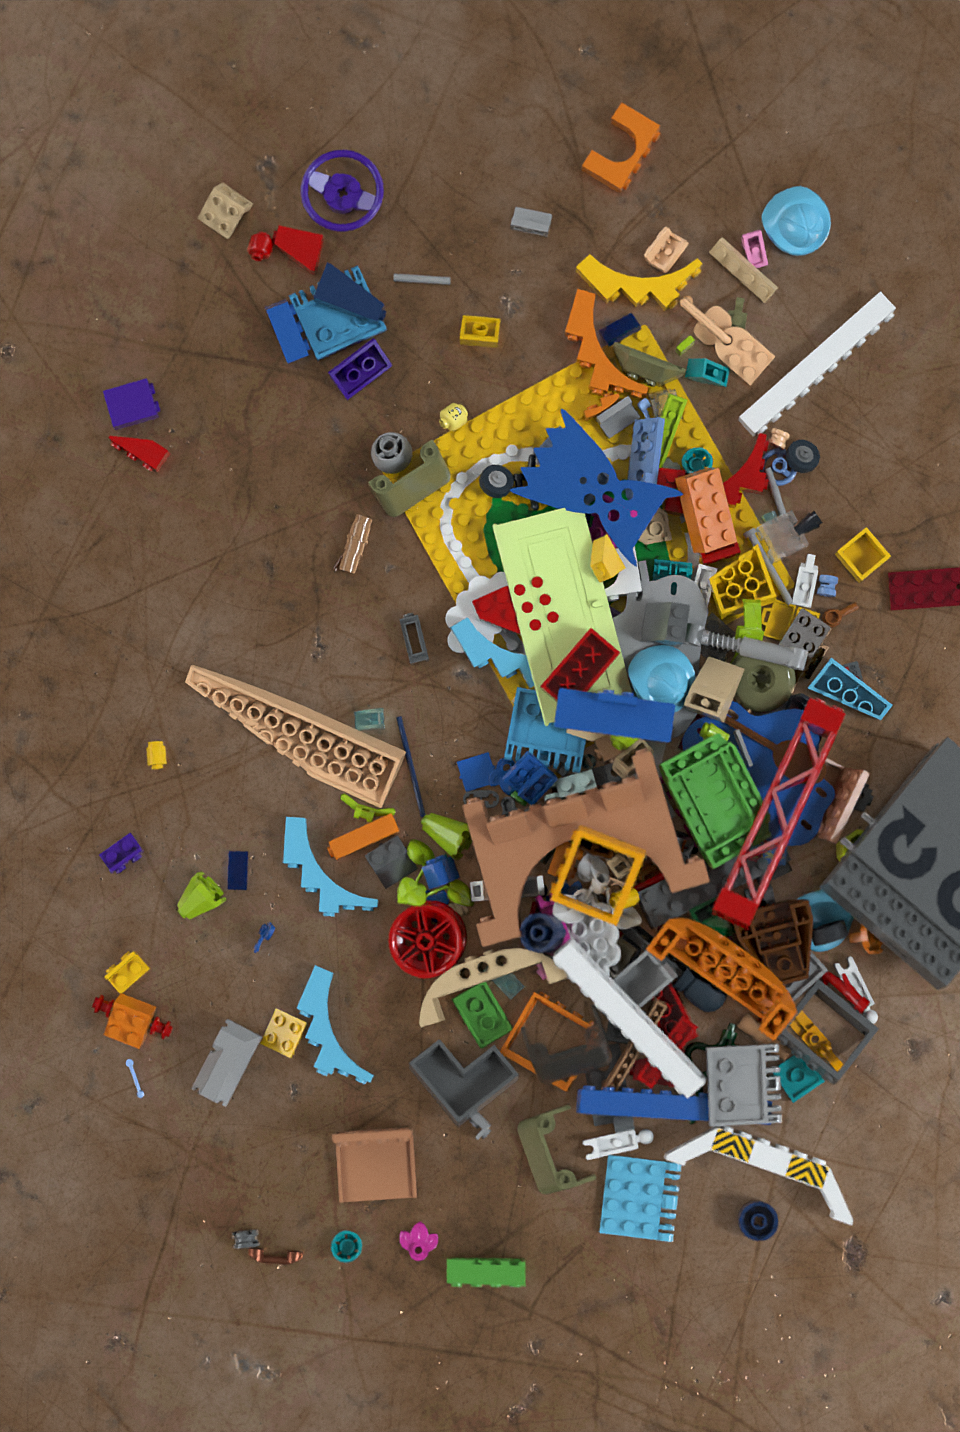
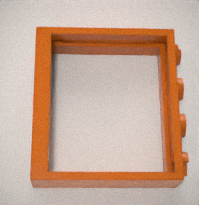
M541 991L539 994L534 992L500 1052L502 1055L560 1089L569 1092L602 1034V1031L599 1030L600 1025L591 1020L587 1023L582 1020L583 1015L576 1011H573L571 1014L565 1010L567 1006L558 1001L554 1004L549 1001L550 996ZM538 1001L594 1033L566 1082L510 1050Z

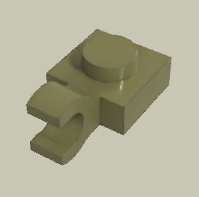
M737 297L734 311L729 310L728 314L731 316L732 326L745 329L747 313L742 312L745 298Z

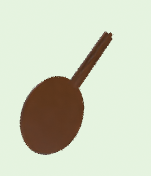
M727 715L724 723L736 730L739 729L741 733L772 750L774 763L779 768L791 740L775 744ZM799 741L784 774L789 779L813 768L807 744ZM825 763L815 784L821 782L826 776L827 767Z

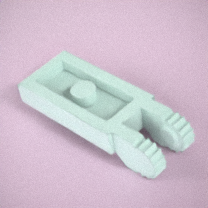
M592 769L559 778L549 788L557 787L558 793L547 794L544 796V801L557 798L564 799L567 795L574 793L582 794L585 793V790L596 788Z

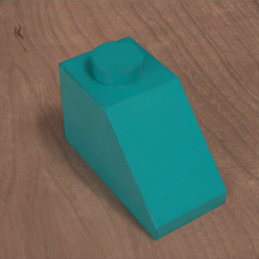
M706 358L688 359L685 377L699 383L727 387L730 368Z

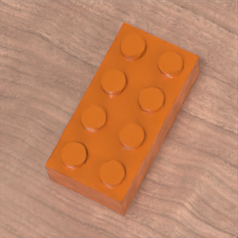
M705 468L675 478L678 491L683 493L679 497L693 552L707 553L737 542L719 468Z

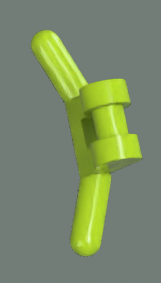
M347 794L340 796L344 803L355 810L353 818L356 819L363 818L366 819V822L371 823L374 816H386L391 813L395 815L396 813L394 808L375 809L358 804Z

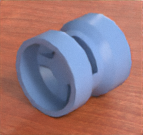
M820 575V587L817 589V595L836 597L835 585L838 584V577Z

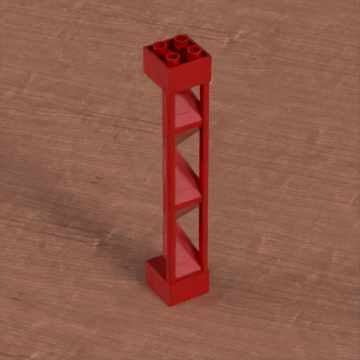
M816 697L809 699L742 849L714 905L713 915L746 930L749 929L843 724L846 713H843V709L840 707L825 705V701ZM809 731L827 739L819 757L817 756ZM804 732L813 768L780 785ZM807 781L787 825L777 793ZM773 800L782 836L749 852ZM777 848L756 893L746 860ZM741 867L743 868L751 900L731 891Z

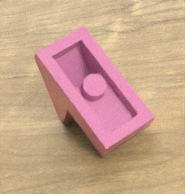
M761 230L743 234L741 245L745 250L747 260L756 268L768 265Z

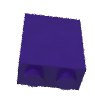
M147 378L103 391L115 430L159 418L160 406L158 401H154L153 394H156L153 383H149Z

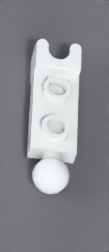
M852 956L847 958L848 967L846 969H843L839 963L833 964L840 979L843 980L842 974L845 973L856 991L871 1002L864 1011L863 1016L875 1024L878 1020V1015L876 1011L870 1009V1006L875 1003Z
M643 1129L638 1135L635 1134V1130L583 1140V1145H591L594 1149L592 1153L586 1155V1160L639 1149L638 1142L650 1144L653 1141L654 1135L651 1130Z

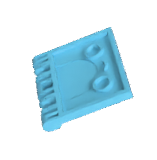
M608 1155L599 1233L673 1242L674 1234L658 1231L659 1229L674 1231L675 1226L659 1223L660 1217L676 1218V1214L661 1212V1208L677 1210L678 1196L663 1194V1190L679 1192V1187L675 1185H664V1179L678 1180L680 1175L665 1173V1170L681 1172L682 1165L673 1162Z

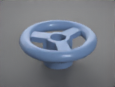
M781 448L769 450L763 455L762 459H765L763 470H760V472L765 473L766 461L770 456L777 454V458L772 462V472L782 473L787 477L783 480H775L778 486L791 482L797 473L793 469L791 472L786 469L787 462L783 455L786 456L787 450H782ZM776 464H781L782 469H777Z

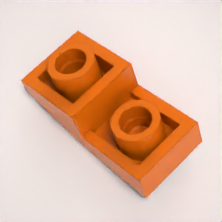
M609 392L604 394L603 398H600L601 406L599 407L597 404L588 406L587 410L584 411L585 421L596 418L619 401V393Z

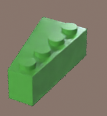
M447 1258V1283H451L452 1287H462L463 1284H470L471 1287H482V1284L490 1285V1287H502V1285H509V1287L525 1286V1258Z

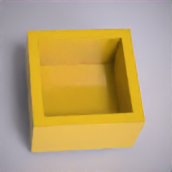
M867 527L835 553V556L858 583L862 582L891 557Z

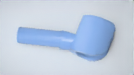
M647 398L642 399L638 403V408L643 412L645 419L650 418L647 408L651 404Z

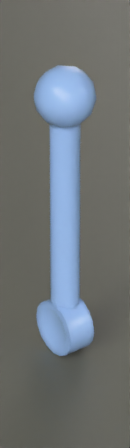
M128 1059L126 1066L130 1068L138 1091L137 1096L142 1098L144 1092L141 1090L133 1068L134 1062Z

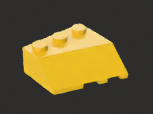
M758 544L709 578L720 619L743 613L742 599L761 600V607L776 601L777 596Z

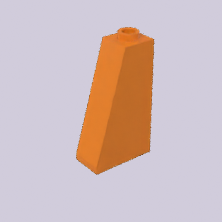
M391 813L329 841L330 846L327 849L331 858L335 857L336 860H339L397 835L400 831Z

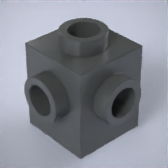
M865 783L860 793L861 799H857L854 810L864 812L866 806L871 805L874 796L871 795L873 790L869 789L868 784Z

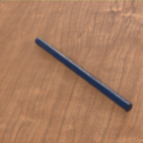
M402 716L396 717L403 748L406 751L405 756L420 817L423 818L426 815Z

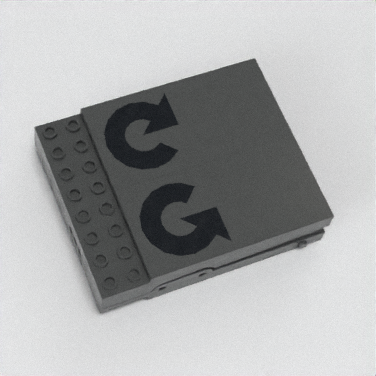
M949 737L933 745L874 819L866 812L861 815L869 825L853 844L847 838H842L840 842L848 848V851L819 887L937 990L947 987L960 971V747Z

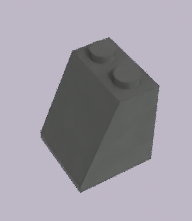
M675 602L646 603L640 642L668 645L677 648L685 643L690 605Z

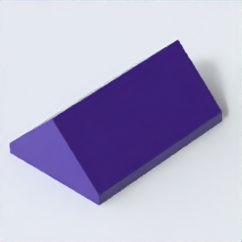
M373 338L330 370L328 374L333 383L348 400L392 367V364Z

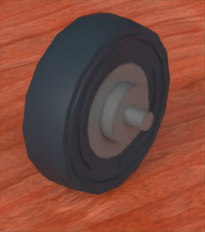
M794 441L786 451L788 465L797 472H811L819 464V450L810 441Z

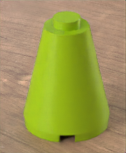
M434 813L426 814L421 821L423 825L422 830L455 860L461 859L464 855L461 852L464 849L468 850L473 842L467 823Z

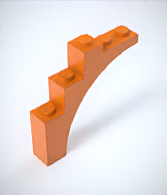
M577 289L565 336L573 342L582 341L577 363L580 364V367L586 369L594 368L589 390H592V393L602 396L608 393L609 388H612V391L623 394V392L631 394V397L637 399L646 398L648 386L637 383L622 374L609 361L601 349L593 323V307L596 294Z

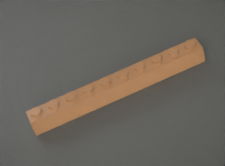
M654 998L645 1014L657 1025L667 1005L661 1000ZM631 1039L600 1090H603V1087H614V1091L619 1089L640 1053L635 1048V1043Z

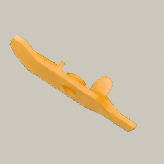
M801 1010L790 1024V1027L818 1057L825 1058L838 1072L843 1063L833 1053L831 1042ZM813 1036L818 1037L817 1043L812 1042L811 1039Z

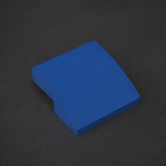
M527 751L502 777V780L514 789L518 796L533 806L558 780V777L539 759Z

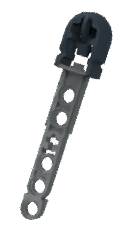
M596 894L598 902L607 903L605 896ZM640 925L629 929H619L644 951H647L646 948L654 939ZM670 953L661 961L663 964L667 962L678 975L673 987L679 992H683V995L698 1009L704 1012H714L723 1006L727 997L724 991Z

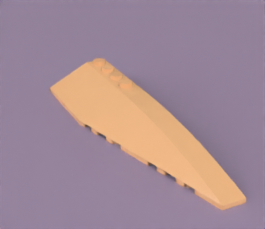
M191 665L185 683L204 697L210 698L214 701L213 704L219 708L222 707L230 713L229 716L235 720L238 719L244 724L245 728L268 745L274 746L278 749L277 752L281 755H286L297 767H302L307 771L308 775L379 808L383 807L406 751L286 698L225 675Z

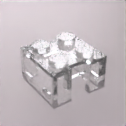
M792 510L756 528L760 541L765 540L769 549L767 555L772 564L807 548L809 545L804 533L798 536L793 527L797 523V519Z

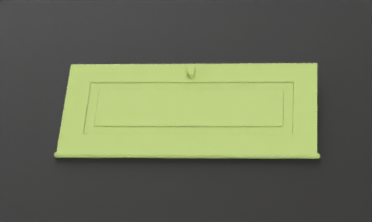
M565 508L500 525L493 524L496 542L545 726L555 722L557 702L546 694L540 686L590 628L594 629L621 652L603 582L599 583L590 567L593 543L585 513L566 511ZM536 576L543 579V585L540 588H535L532 585V579ZM518 584H522L525 587V593L521 596L516 595L514 592V587ZM548 594L551 597L550 604L542 605L539 601L540 596ZM524 602H531L533 604L532 612H523L522 604ZM552 611L559 615V619L555 623H551L547 619L548 613ZM533 619L541 622V628L537 631L530 628V622ZM620 653L588 692L602 693L603 689L613 690L616 695H622V692L632 693L622 653Z

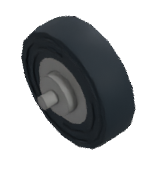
M493 464L487 466L482 471L479 483L482 491L488 496L502 498L511 492L510 489L513 487L514 480L511 472L506 467Z

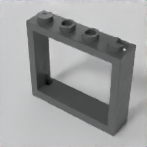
M818 979L796 1005V1015L779 1034L777 1039L781 1045L787 1046L792 1050L791 1052L795 1057L803 1059L811 1070L821 1074L824 1081L827 1080L834 1085L842 1078L879 1028ZM814 994L865 1035L838 1072L786 1030Z

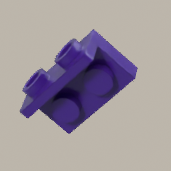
M129 833L99 854V856L108 867L110 873L116 872V874H119L126 869L125 865L130 861L135 863L142 858L141 854L144 850L132 833Z

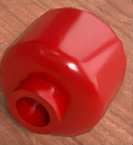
M257 232V234L251 236L247 252L253 260L261 262L270 257L274 246L271 236L265 232Z

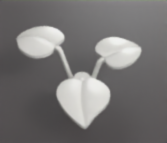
M586 854L577 867V875L582 881H592L581 902L585 903L592 892L596 894L605 892L607 904H609L610 888L607 887L609 883V869L599 857ZM566 895V896H568V897H571V898H573V899H576V898H575L574 896H572V895ZM554 903L552 914L562 922L577 923L586 915L560 903ZM629 907L622 911L616 927L618 929H629L640 925L642 919L633 907Z

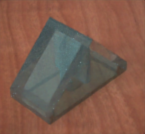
M376 708L355 711V729L359 731L385 730L384 709Z

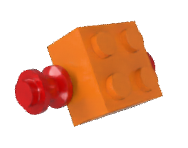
M120 993L116 1000L112 999L110 1002L104 1000V995H100L99 998L95 997L92 1004L94 1013L97 1014L99 1011L105 1012V1017L109 1018L104 1035L140 1049L146 1040L149 1029H151L150 1035L154 1033L161 1034V1039L163 1040L166 1037H170L173 1026H171L170 1021L162 1023L158 1016L152 1021L156 1006Z

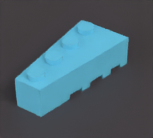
M830 658L808 687V689L879 720L892 707L890 702L833 658Z

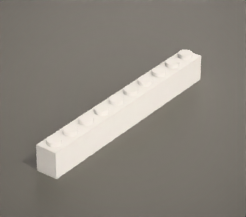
M880 291L739 416L738 421L753 437L756 434L763 433L768 428L766 425L770 421L776 422L782 416L780 413L785 408L787 410L792 408L796 404L794 400L799 396L803 398L810 391L809 387L813 383L815 385L819 384L824 379L823 374L827 371L831 373L838 366L837 362L841 358L843 360L847 359L852 354L850 350L855 346L859 348L864 344L867 335H874L880 329L879 325L883 321L886 323L894 317L895 306Z
M572 937L555 951L553 956L555 965L567 973V977L571 982L577 983L581 987L582 993L594 1001V1005L598 1010L604 1011L608 1015L609 1021L621 1029V1033L625 1038L631 1039L635 1043V1048L648 1057V1061L652 1066H657L662 1071V1076L675 1085V1089L679 1094H684L688 1098L705 1084L706 1076Z

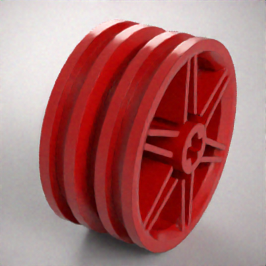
M426 900L421 906L412 905L395 919L389 932V949L394 961L403 971L419 978H433L447 972L460 960L467 945V930L461 916L451 906L435 900ZM432 918L437 919L438 923L436 925L431 923ZM413 921L418 922L417 928L412 926ZM444 933L450 935L449 940L444 939ZM425 936L426 939H430L428 945L426 942H423L422 940L423 938H425ZM406 939L413 941L411 946L405 944ZM438 951L443 952L442 958L437 957ZM419 954H423V961L418 960Z

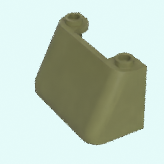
M430 440L421 447L420 456L424 463L394 484L384 475H379L368 482L371 492L389 516L397 517L450 481V470L433 440Z

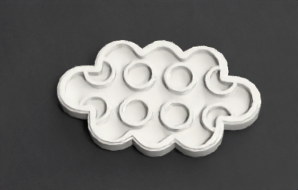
M498 572L491 579L485 576L474 577L469 583L468 591H463L457 596V606L448 610L445 618L447 626L450 628L461 620L469 618L474 627L487 640L493 642L494 634L501 633L504 628L480 620L472 601L507 586L505 572ZM451 631L447 641L449 648L456 653H464Z
M580 889L573 896L578 901H582L589 889ZM594 892L585 901L586 904L611 914L614 912L609 904L598 902ZM587 914L580 922L566 923L570 938L572 937L609 976V967L615 965L621 957L620 948L616 944L619 937L618 928L613 924Z

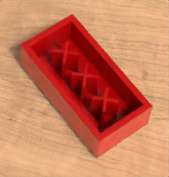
M590 628L543 682L540 688L556 702L560 688L588 692L621 652L594 629Z

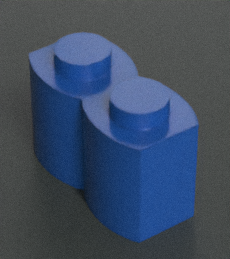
M447 854L426 861V865L422 867L429 889L460 878L454 859L451 856L448 857Z

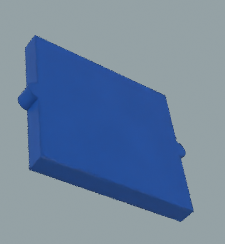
M489 752L457 762L461 774L459 778L462 779L466 792L490 785L489 776L495 769V765L492 764Z

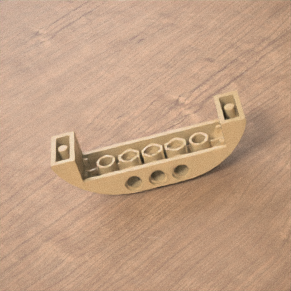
M526 948L502 951L492 949L483 952V957H479V955L468 957L465 959V963L455 966L442 974L428 990L422 1003L419 1020L420 1026L425 1027L445 1020L439 997L539 963H543L549 984L568 979L567 973L555 965L551 955L532 952ZM502 956H505L507 959L504 966L500 962ZM484 962L488 964V970L486 972L482 969V964ZM466 968L470 971V976L468 978H466L464 975V970Z

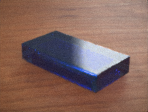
M631 312L600 329L599 333L607 346L610 347L614 342H619L641 330V325Z
M229 851L228 890H247L248 851Z

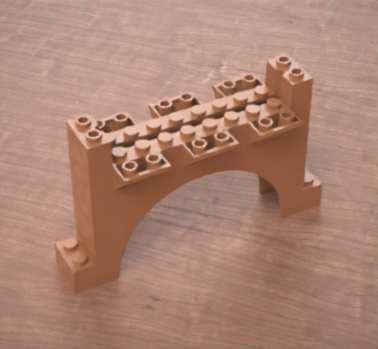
M645 748L635 751L636 755L632 756L638 779L634 776L622 779L623 784L617 785V782L603 785L604 789L599 791L597 787L585 790L586 794L580 796V793L567 795L564 801L561 798L553 799L546 802L547 806L542 807L541 804L530 806V811L527 812L524 809L509 812V817L503 814L489 818L484 800H479V797L466 800L467 804L463 805V810L495 917L493 918V915L483 917L476 924L483 947L521 936L520 904L529 875L548 852L569 841L574 829L578 830L580 824L646 850L645 854L657 864L664 874L672 893L710 882L703 858L699 859V856L688 858V863H684L652 751L648 752Z

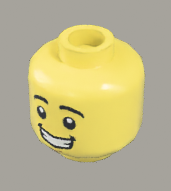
M451 403L440 411L441 419L439 422L444 429L455 431L467 422L468 412L463 405Z

